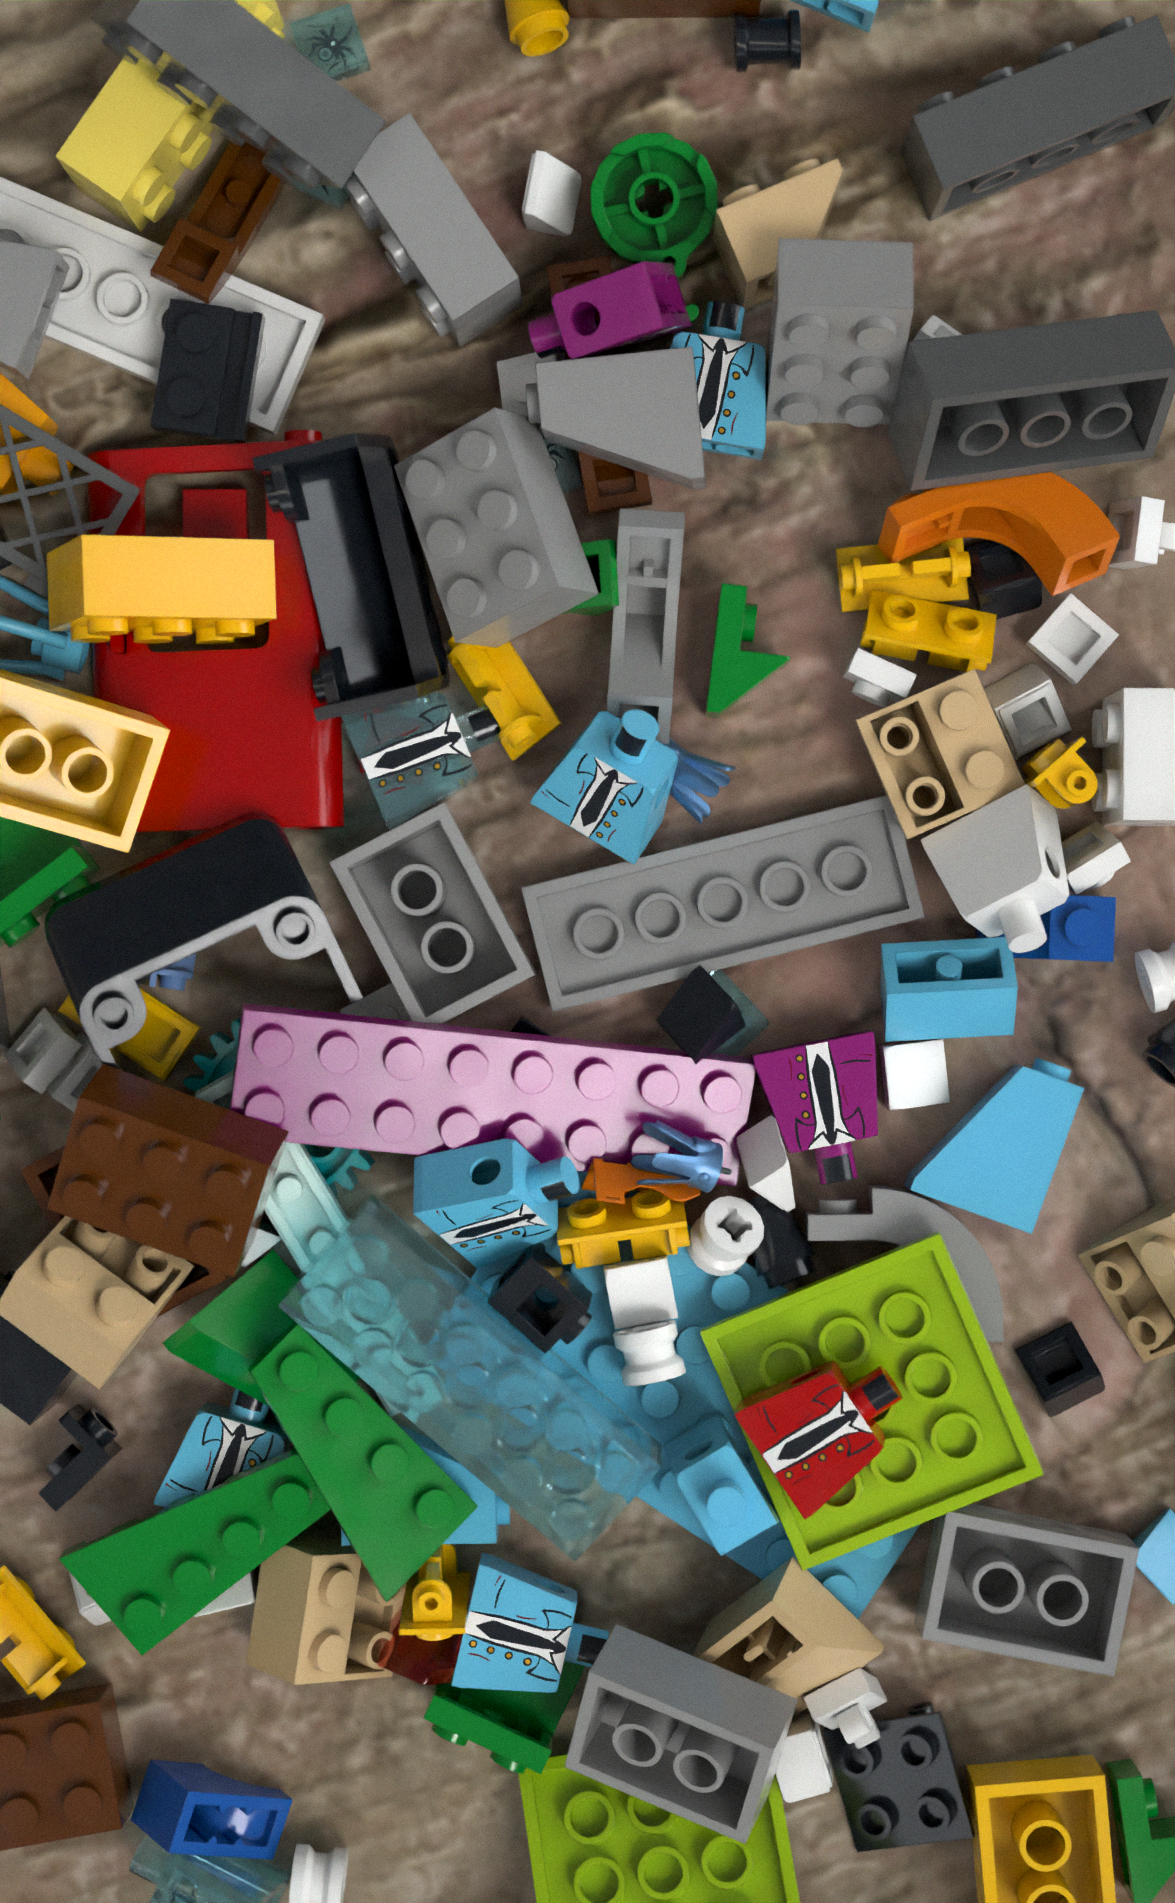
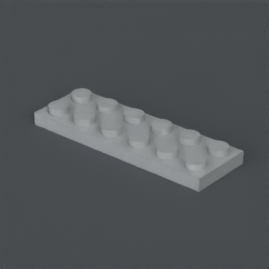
M887 795L641 857L635 865L625 861L521 888L553 1012L684 979L699 965L707 972H712L925 918L905 837Z

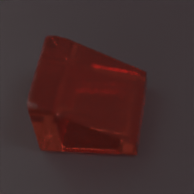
M399 1620L391 1633L393 1637L390 1641L387 1640L381 1650L377 1665L423 1685L451 1683L463 1634H453L451 1637L439 1641H426L418 1638L416 1635H399Z

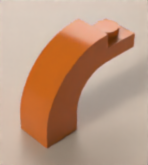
M1052 472L923 489L922 494H906L887 508L877 546L890 564L954 539L982 538L992 540L1011 548L1021 555L1033 568L1050 594L1054 596L1106 574L1120 535L1101 509L1085 493Z

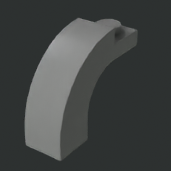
M620 508L616 559L619 606L613 609L607 711L620 719L625 712L633 709L649 713L656 719L659 725V733L655 740L662 744H669L685 513Z
M867 1184V1209H857V1199L822 1198L819 1199V1210H804V1235L808 1241L878 1240L902 1246L940 1230L987 1341L1004 1342L1002 1297L993 1266L973 1234L941 1206L915 1192L899 1187Z

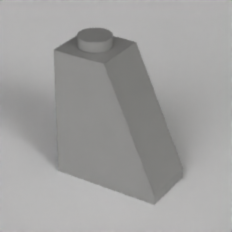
M693 347L535 363L537 383L526 384L528 417L530 423L541 422V429L547 441L692 490L706 489Z

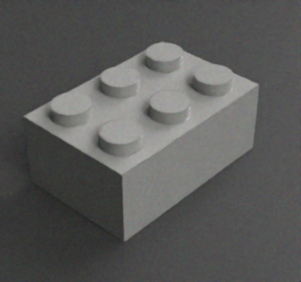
M411 113L378 133L352 172L351 177L344 184L351 196L349 201L369 232L377 227H380L384 234L379 236L386 249L384 254L404 285L414 279L420 288L415 293L422 303L419 306L436 334L441 338L450 332L460 348L523 306L519 277Z
M779 238L766 357V421H785L793 425H806L812 422L847 423L856 427L890 425L913 314V243Z
M495 407L394 465L456 643L497 648L599 594L538 423L529 422L528 416Z
M445 802L329 862L412 1021L443 1024L537 975L452 811Z
M969 1504L934 1518L914 1623L921 1638L924 1640L1114 1677L1139 1548L1124 1533Z
M616 1624L589 1671L564 1767L746 1844L769 1795L798 1699Z

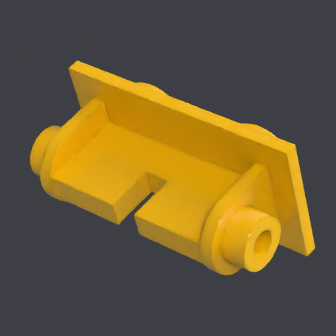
M963 538L942 543L890 564L877 545L835 549L842 613L868 610L871 590L937 603L969 599L967 577L971 575L969 552L964 551Z
M871 590L867 621L864 622L860 647L870 648L871 654L875 656L879 654L914 662L917 651L920 649L929 651L927 660L929 665L964 671V673L973 669L985 671L987 664H991L997 614Z
M453 636L448 640L447 643L452 650L447 655L449 661L480 710L483 711L489 708L501 730L496 736L511 760H516L562 724L510 641L494 648L456 643Z
M1080 737L1065 745L1058 738L1052 744L1048 743L1021 767L1022 771L1028 776L1024 780L1025 785L1028 784L1031 788L1034 787L1045 800L1058 809H1066L1090 800L1097 790V777L1092 769L1075 752L1086 740Z
M655 1189L644 1190L633 1197L625 1198L624 1204L598 1201L596 1199H582L572 1203L569 1207L558 1208L557 1242L558 1246H560L562 1264L575 1263L576 1269L621 1262L618 1241L631 1240L634 1260L671 1254L676 1255L678 1254L679 1247L690 1246L684 1202L671 1200Z
M442 1544L418 1569L419 1573H414L406 1582L399 1635H416L422 1640L439 1641L447 1639L453 1634H465L471 1572L457 1573V1555L454 1545Z
M3 1565L0 1568V1644L10 1637L16 1647L0 1661L23 1687L28 1696L35 1692L40 1700L43 1701L62 1684L61 1681L82 1668L86 1662L76 1651L75 1643L71 1636L60 1626L54 1625L35 1602V1596L28 1584L19 1577L14 1576Z

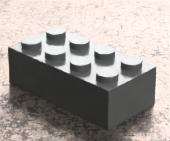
M103 0L90 19L107 32L102 42L111 51L133 65H136L139 59L150 65L161 74L156 81V84L184 105L190 106L195 101L214 115L209 124L218 133L236 145L243 146L246 141L265 154L261 164L277 178L291 186H294L296 181L313 190H315L318 184L343 188L386 122L234 0Z
M1156 15L1139 23L1136 22L1134 16L1122 18L1098 32L1099 39L1079 48H1076L1073 41L1059 44L1042 53L1037 58L1039 64L1018 73L1015 72L1013 66L1004 67L979 80L977 83L979 89L958 98H955L952 91H948L921 103L917 107L919 114L912 117L900 152L928 220L937 219L1162 126L1175 108V57L1158 16Z
M1157 310L908 342L888 437L910 491L1153 458L1175 394V347Z

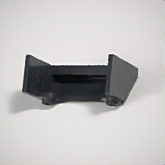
M355 432L252 458L255 471L271 472V474L264 476V486L272 511L274 513L283 512L289 523L296 524L326 650L320 652L319 665L311 668L315 695L320 704H326L314 708L316 722L417 699L448 687L450 676L446 652L417 531L394 465L398 464L400 460L390 436Z
M251 812L238 816L69 894L55 902L45 918L44 929L47 943L81 1024L101 1064L129 1073L116 1046L131 1039L141 1030L147 1011L144 997L136 981L255 925L268 949L284 959L296 960L305 958L325 948L351 1004L363 999L323 910L282 826L273 817L264 813Z

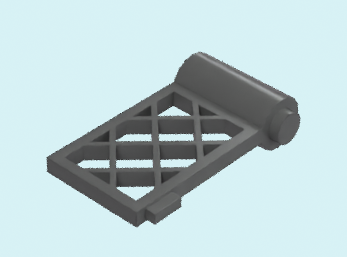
M0 404V422L7 445L0 448V456L9 454L19 490L18 492L1 495L0 504L21 499L30 532V537L5 543L0 541V556L30 573L23 585L48 599L47 568L40 542L77 533L78 536L85 535L84 531L103 527L99 535H114L141 490ZM9 426L32 440L14 444ZM44 446L57 454L64 481L26 490L16 452ZM66 461L89 475L70 479ZM101 481L122 494L109 518L82 524L73 486ZM66 488L75 526L37 534L28 497ZM33 543L37 562L13 548Z

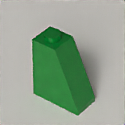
M274 1249L163 1342V1345L170 1353L267 1406L269 1405L249 1373L248 1368L293 1322L298 1323L355 1382L372 1368Z

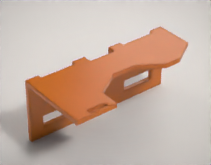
M593 1158L581 1186L583 1190L595 1191L596 1200L619 1204H624V1195H627L630 1190H636V1188L637 1191L655 1189L671 1200L681 1201L684 1204L687 1200L698 1197L701 1194L699 1189L691 1188L686 1184L636 1185L638 1180L677 1178L634 1168L631 1163L624 1165L604 1162L600 1158Z

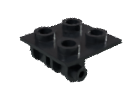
M931 1702L918 1703L907 1709L909 1716L876 1720L875 1723L881 1738L860 1749L856 1748L854 1742L851 1744L846 1742L839 1727L834 1730L829 1728L823 1729L857 1852L969 1839L976 1836L941 1711L934 1712Z

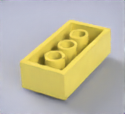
M234 0L284 40L285 34L282 32V29L285 25L276 0ZM122 59L58 151L56 158L78 190L141 233L149 220L156 223L168 211L176 193L172 187L186 168L194 170L206 156L212 143V138L208 135L213 130V127L209 122L214 115L195 101L190 106H187L166 93L156 84L161 74L140 59L136 65Z

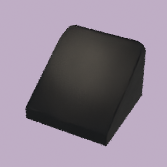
M992 540L964 547V551L969 552L971 575L968 579L977 611L997 614V620L1041 606L1042 581L1021 555L1011 548Z
M701 965L688 975L656 1019L661 1028L684 1053L691 1057L695 1064L709 1056L746 1026L736 1002Z
M1072 1321L1015 1350L1049 1417L1056 1416L1105 1390L1102 1374Z

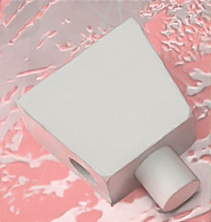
M1026 784L921 839L924 850L959 913L968 923L989 938L1004 934L1009 949L1015 953L1032 951L1045 943L1047 935L1040 915L1065 903L1069 896V887L1055 807Z

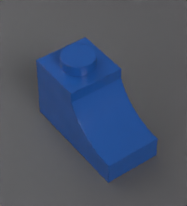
M1069 895L1065 903L1040 915L1047 935L1045 943L1032 951L1023 953L1013 952V958L1113 962L1116 897ZM975 928V939L989 938Z
M150 1759L131 1821L168 1853L273 1860L293 1799L280 1789L238 1781L214 1772L204 1764Z

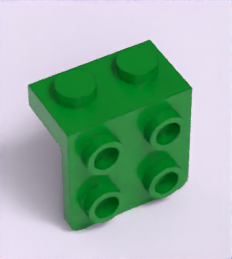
M0 816V946L6 943L9 948H12L24 941L41 926L37 918L49 910L55 902L91 885L87 879L101 868L78 838Z
M459 1634L428 1699L423 1719L433 1723L431 1729L435 1734L451 1743L465 1746L469 1740L490 1750V1758L510 1771L524 1773L526 1768L541 1774L552 1752L553 1734L585 1666L564 1661L557 1692L551 1693L451 1686L463 1634Z

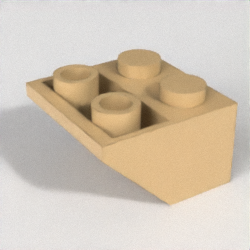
M838 158L823 165H820L818 159L804 161L788 169L782 175L784 181L762 191L758 184L749 185L734 191L722 200L724 207L716 210L712 242L739 306H742L745 310L773 299L779 238L820 239L834 205L843 172Z
M975 669L855 721L906 840L988 805L1025 785Z
M1174 1196L1155 1205L1078 1254L1081 1262L1144 1363L1175 1352Z
M64 1216L15 1272L0 1299V1315L100 1389L138 1343L194 1266L183 1258Z
M318 1535L296 1536L261 1563L246 1664L293 1685L392 1677L406 1583L386 1602L379 1594L368 1571L352 1546H342V1539Z
M792 1556L712 1618L692 1656L798 1699L793 1714L798 1715L807 1708L803 1697L857 1668H862L881 1654L885 1645L807 1569L802 1571L799 1562Z

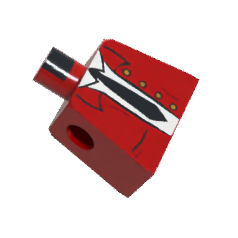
M830 1361L744 1398L738 1403L734 1416L802 1517L806 1520L884 1448L885 1435L874 1417L903 1398L895 1382L882 1366L877 1367L861 1379L850 1384L836 1362Z

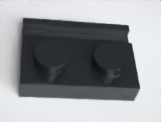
M170 299L150 425L154 430L213 440L223 439L235 441L236 443H246L266 320L264 314L254 311L253 313L235 311L234 308Z

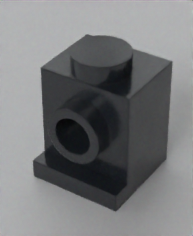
M539 1242L528 1247L493 1283L487 1303L546 1354L559 1340H562L566 1345L571 1343L588 1325L592 1318V1315L588 1312L592 1292L545 1251L546 1246ZM545 1286L558 1299L550 1303L543 1302L537 1297L535 1291L539 1287Z

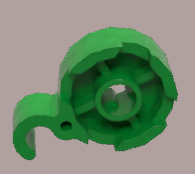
M667 133L637 134L616 144L610 151V154L599 165L590 188L592 221L602 243L619 259L634 265L640 262L673 263L678 280L684 275L687 259L708 238L716 216V210L718 209L717 181L707 159L701 153L699 154L688 143L675 139ZM648 185H658L659 194L668 191L672 198V203H668L663 207V216L650 218L648 210L641 213L635 202L644 198V187ZM694 304L686 307L691 324L696 321L699 315V308Z

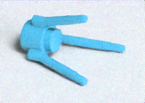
M0 575L1 590L49 616L47 599ZM0 615V630L32 639L31 654L41 657V661L0 659V669L16 674L44 675L62 681L66 671L76 674L81 673L91 643L71 642L70 631H49V619L41 617L37 626Z

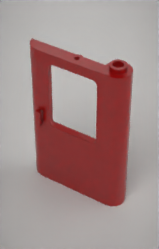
M290 430L284 432V441L105 450L89 453L87 457L141 490L114 536H146L145 484L152 476L253 471L255 469L252 458L322 441V432L317 430ZM261 471L264 476L271 474L269 471ZM101 481L88 483L89 522L109 518L122 494ZM267 496L266 535L267 540H274L277 619L269 621V638L264 646L249 649L154 652L149 644L135 643L133 632L126 634L127 654H124V634L110 635V641L92 643L93 697L152 715L170 730L136 833L206 831L251 812L264 813L273 817L283 829L344 828L342 716L316 722L314 708L326 704H320L315 695L311 668L319 665L320 652L326 650L296 524L289 523L283 512L274 513L269 505ZM103 527L89 530V535H99Z

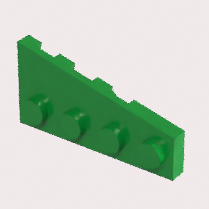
M293 1322L248 1368V1371L289 1441L292 1442L319 1492L323 1495L338 1520L353 1550L358 1554L379 1594L388 1602L473 1513L478 1505L298 1323Z
M294 1448L226 1478L224 1483L197 1495L195 1493L171 1502L168 1508L140 1520L135 1518L113 1528L109 1534L88 1543L83 1541L63 1551L59 1560L143 1656L331 1509Z

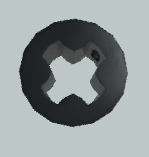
M789 10L786 17L768 19H747L744 12L734 13L736 73L746 72L749 65L776 63L787 64L790 70H800L801 26L799 10Z

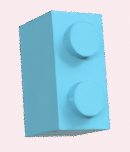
M1005 937L881 944L880 998L885 1042L1014 1035L1018 985L1013 952L1009 949Z

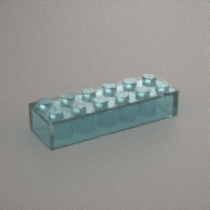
M371 1193L287 1287L278 1307L575 1562L662 1468V1444L556 1352L550 1349L544 1354L487 1303L490 1296Z

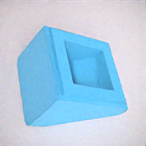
M1168 1507L1133 1542L1139 1548L1136 1566L1174 1605L1175 1513Z

